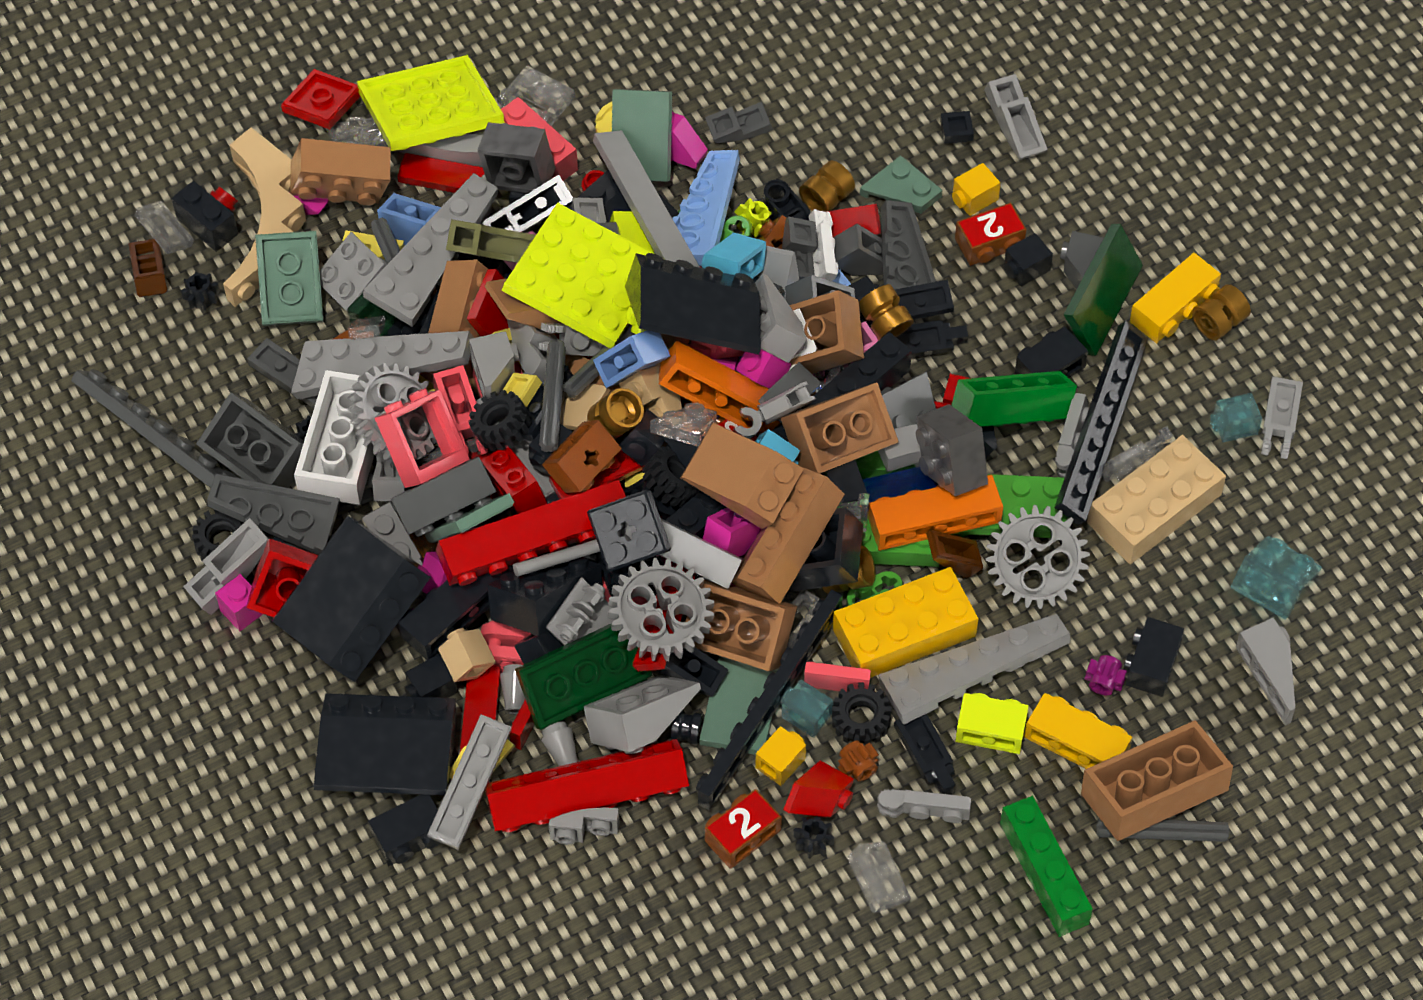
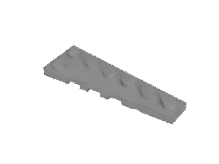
M473 173L364 288L363 297L413 327L431 300V294L437 285L440 286L446 262L456 261L458 258V252L446 250L451 219L479 224L496 199L498 187Z
M470 331L305 341L291 393L296 399L318 396L326 370L361 376L373 366L378 367L386 363L389 367L397 363L399 370L408 366L409 375L412 376L416 372L420 374L422 372H432L466 365L470 357L469 339L474 337Z
M1054 614L879 674V684L886 696H888L901 722L906 724L939 708L938 703L951 696L954 699L963 696L966 693L965 689L977 683L983 686L992 682V677L1002 671L1012 672L1028 662L1034 661L1071 643L1070 633L1059 616Z

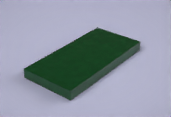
M1111 224L1063 314L1077 339L1088 350V355L1091 356L1097 355L1143 266L1121 224Z
M611 623L516 668L515 672L535 727L542 730L583 710L585 705L620 692L653 676L651 670L638 672L632 666L638 647L636 646L628 651L629 640L626 639L619 642L618 634L621 630L612 631Z

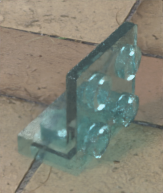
M1267 536L1245 556L1230 588L1286 620L1290 616L1302 590L1320 573L1322 566L1315 563L1314 559L1310 556L1299 554L1287 547L1284 541Z

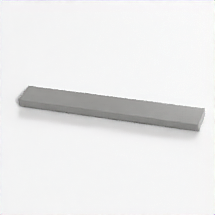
M623 131L594 133L593 143L655 254L661 256L664 260L673 262L684 260L693 266L699 267Z

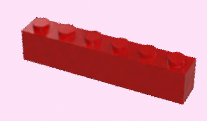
M616 480L439 540L436 553L449 585L459 583L460 586L468 585L478 579L477 576L489 572L490 575H497L506 571L508 566L514 563L536 558L538 555L546 552L552 553L566 549L568 545L578 541L582 544L595 540L596 537L587 515L588 510L622 499L626 495L620 481Z
M674 739L644 746L643 751L635 754H625L622 751L489 782L485 792L495 831L512 832L518 830L521 825L529 823L536 825L546 824L552 818L576 810L597 807L613 808L619 802L627 800L640 802L648 799L649 795L661 792L663 794L677 793L681 791L682 787L689 786L682 748L678 740Z

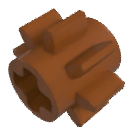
M858 740L853 741L840 751L839 756L841 759L838 761L840 764L838 769L850 777L853 776L858 782L864 781L877 771L878 766L875 763L879 761L876 758L879 754L870 742L864 746Z

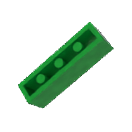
M1061 371L958 379L951 406L980 427L991 425L1001 427L1004 424H1028L1034 421L1052 422L1055 419L1067 418L1077 385Z
M1033 795L1003 807L1000 825L1058 937L1089 925L1093 908Z

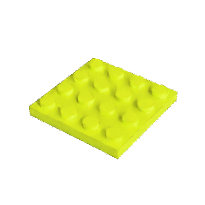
M468 55L357 81L359 94L388 147H391V152L406 150L409 147L424 143H434L453 136H463L466 133L482 129L485 130L488 122L504 123L503 112Z
M557 203L505 281L502 291L611 349L616 345L628 326L626 316L631 304L625 284L635 254L646 255L652 252Z

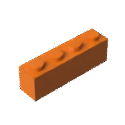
M676 340L669 349L670 357L660 362L659 385L744 428L752 427L751 420L742 418L739 410L748 407L757 411V405L760 404L758 400L769 389ZM776 420L768 425L762 422L757 435L759 436L768 429L772 431L780 422Z
M987 475V485L957 496L952 495L945 488L938 485L935 488L922 491L911 490L905 495L892 498L881 497L874 502H870L868 520L878 550L928 540L926 532L930 529L954 534L997 524L999 521H1002L1003 504L993 475Z

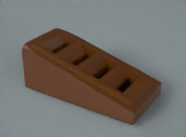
M158 238L128 243L137 295L144 297L166 293L167 286ZM154 252L153 254L141 255V254H146V253Z
M931 529L926 532L932 558L937 563L946 568L951 567L953 572L966 578L972 577L983 569L976 540Z

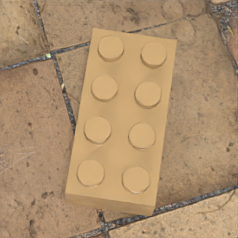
M1182 434L1093 501L1087 523L1131 565L1220 497L1226 475Z

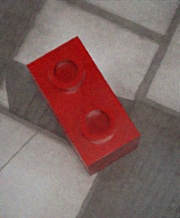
M505 445V450H497L481 460L497 493L500 496L510 493L514 504L509 508L515 515L547 504L537 480L508 445Z

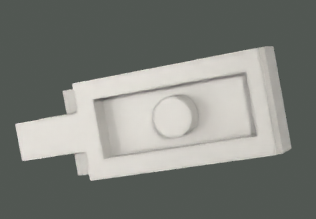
M814 209L809 215V221L816 222L818 248L813 253L814 273L817 277L832 281L835 280L838 274V264L835 262L834 254L835 239L832 237L831 229L833 221L830 212Z

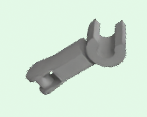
M807 381L757 405V411L748 407L741 408L739 410L741 417L750 419L752 427L744 428L743 426H738L733 429V432L751 439L757 435L762 422L768 425L816 399L815 396L811 397L806 388L808 385ZM795 392L800 403L792 406L787 396Z

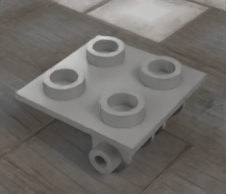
M350 232L320 269V284L346 311H352L354 308L358 309L359 304L364 299V288L381 272L387 263L381 257L376 256L353 232Z
M580 578L546 628L563 645H566L611 624L615 619L608 618V612L612 607L608 606V602L604 599L605 588L598 583L590 586L583 578Z

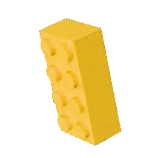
M948 567L834 611L833 631L851 667L871 670V678L976 637L979 618L952 568Z

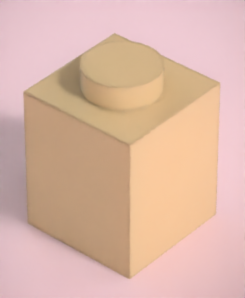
M464 628L457 629L447 636L448 640L438 648L454 682L476 679L496 663L480 629L467 631Z

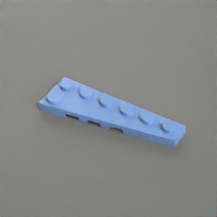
M738 150L709 151L697 173L696 179L693 180L689 188L690 194L688 198L683 199L680 204L681 211L678 216L673 217L674 223L699 266H702L704 254L720 243L740 161Z

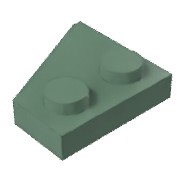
M901 155L860 187V195L862 197L869 198V195L891 201L912 203L914 212L920 214L942 197L943 192L940 187Z

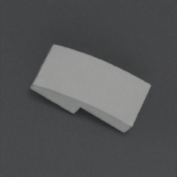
M581 809L549 820L550 840L570 845L575 842L583 843L585 831H590L598 836H606L610 833L618 834L619 809Z

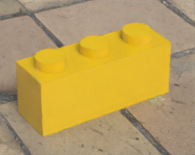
M1193 252L1133 304L1130 323L1156 344L1165 336H1172L1184 319L1189 320L1193 317L1192 312L1194 308L1206 299H1211V296L1220 289L1218 286L1221 273Z
M1047 693L1043 694L1028 719L1024 738L1085 769L1130 750L1133 738L1123 728L1116 725L1111 726L1099 720L1095 714L1085 710L1081 711L1069 705L1062 697L1051 696Z

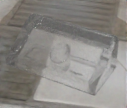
M885 842L859 844L848 855V861L873 913L884 911L908 902L911 899Z

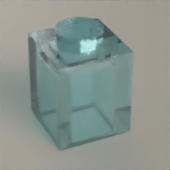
M1252 393L1216 401L1214 413L1211 414L1210 420L1214 432H1219L1224 443L1258 435L1262 416Z
M800 680L794 688L789 687L780 701L782 704V718L813 738L832 715L833 699L803 680Z

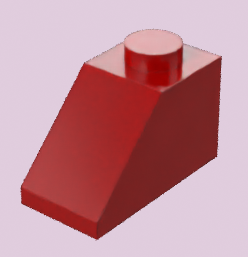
M820 760L794 782L783 810L792 814L831 817L840 808L845 810L853 797V792L850 791L854 778Z

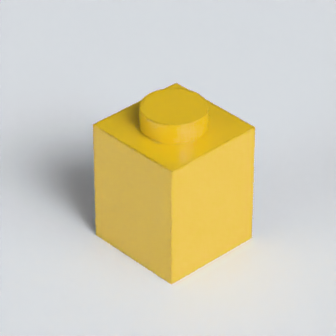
M981 163L954 178L953 201L959 208H963L971 216L999 200L1001 182L984 163Z
M780 726L756 752L755 768L779 786H782L806 759V744L803 738L796 732H788Z

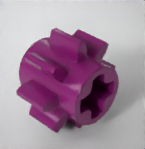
M1101 655L1098 662L1093 659L1090 660L1084 679L1090 681L1089 687L1092 691L1107 696L1112 694L1113 689L1121 691L1127 671L1121 669L1122 663L1117 658L1110 655Z

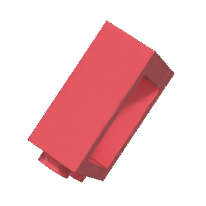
M426 388L408 395L410 401L404 404L401 400L384 407L386 413L375 417V421L404 488L421 485L470 460L440 390L429 393ZM422 406L442 456L418 467L397 418Z

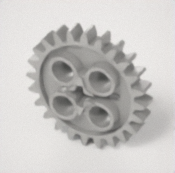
M383 363L378 367L373 366L358 377V382L352 385V389L355 392L348 396V399L355 403L348 408V411L356 414V417L350 422L351 424H359L360 427L355 434L365 435L366 439L363 445L367 446L372 443L374 445V455L383 451L385 461L390 459L391 455L375 421V417L386 413L384 407L401 400L404 404L410 401L408 395L426 388L429 383L428 381L420 383L418 381V372L410 376L408 366L399 370L397 363L389 367L386 363ZM422 406L397 418L414 459L419 460L435 448L433 444L437 443Z
M1033 505L1031 514H1027L1026 510L1021 507L1019 518L1009 513L1008 517L1011 523L1007 525L1004 522H998V525L1003 530L1001 534L991 532V536L997 540L996 544L986 545L988 549L994 551V555L986 557L985 561L994 562L995 567L987 572L988 574H998L999 576L993 585H1005L1002 591L1003 596L1012 591L1014 593L1013 603H1017L1021 597L1025 598L1026 608L1030 606L1032 600H1036L1038 608L1042 609L1043 601L1046 599L1053 607L1055 606V596L1057 595L1066 601V589L1077 592L1073 584L1074 580L1082 582L1085 580L1078 574L1079 569H1089L1088 565L1081 563V558L1090 556V553L1080 549L1088 541L1085 539L1078 540L1076 537L1082 529L1076 528L1072 530L1070 528L1074 520L1072 517L1064 522L1061 521L1063 512L1061 510L1054 516H1051L1050 506H1046L1043 514H1039L1037 505ZM1040 525L1047 526L1051 531V538L1045 544L1037 543L1033 537L1034 530ZM1055 541H1062L1061 546L1043 556L1044 563L1042 565L1034 562L1019 573H1013L1015 567L1032 557V549L1035 548L1037 551H1042ZM1012 543H1019L1024 548L1023 558L1019 561H1011L1006 555L1007 547ZM1058 552L1065 553L1068 557V566L1061 571L1055 570L1051 565L1052 556ZM1037 570L1041 574L1042 581L1038 587L1029 588L1025 585L1024 575L1027 571Z
M657 558L653 559L652 566L650 567L643 560L640 561L639 571L630 566L628 568L629 577L620 574L618 580L620 586L613 585L612 594L614 596L609 597L608 606L612 607L608 612V618L615 619L612 622L611 630H621L618 634V641L621 642L628 639V651L636 646L639 647V657L641 658L647 651L651 652L652 661L656 660L658 653H663L665 661H669L671 652H674L679 659L682 658L683 648H686L691 653L694 652V641L699 644L704 642V635L702 633L709 634L711 625L708 622H712L714 618V613L709 611L714 607V600L707 599L710 596L711 589H701L704 584V577L694 580V568L685 573L682 571L683 562L681 561L674 568L671 567L670 558H667L664 566L659 565ZM649 585H653L655 587V590L657 592L656 596L653 593L652 589L649 587ZM665 586H673L678 590V592L674 594L666 593L662 588ZM641 596L648 602L640 605L633 602L632 598ZM658 600L660 608L656 609V603ZM662 610H667L665 618ZM685 614L691 620L679 622L674 616ZM666 622L669 625L670 629L674 632L673 634H670L666 628ZM647 625H655L660 629V631L657 633H649L645 630L644 627Z

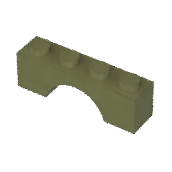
M451 219L446 250L518 263L536 235Z

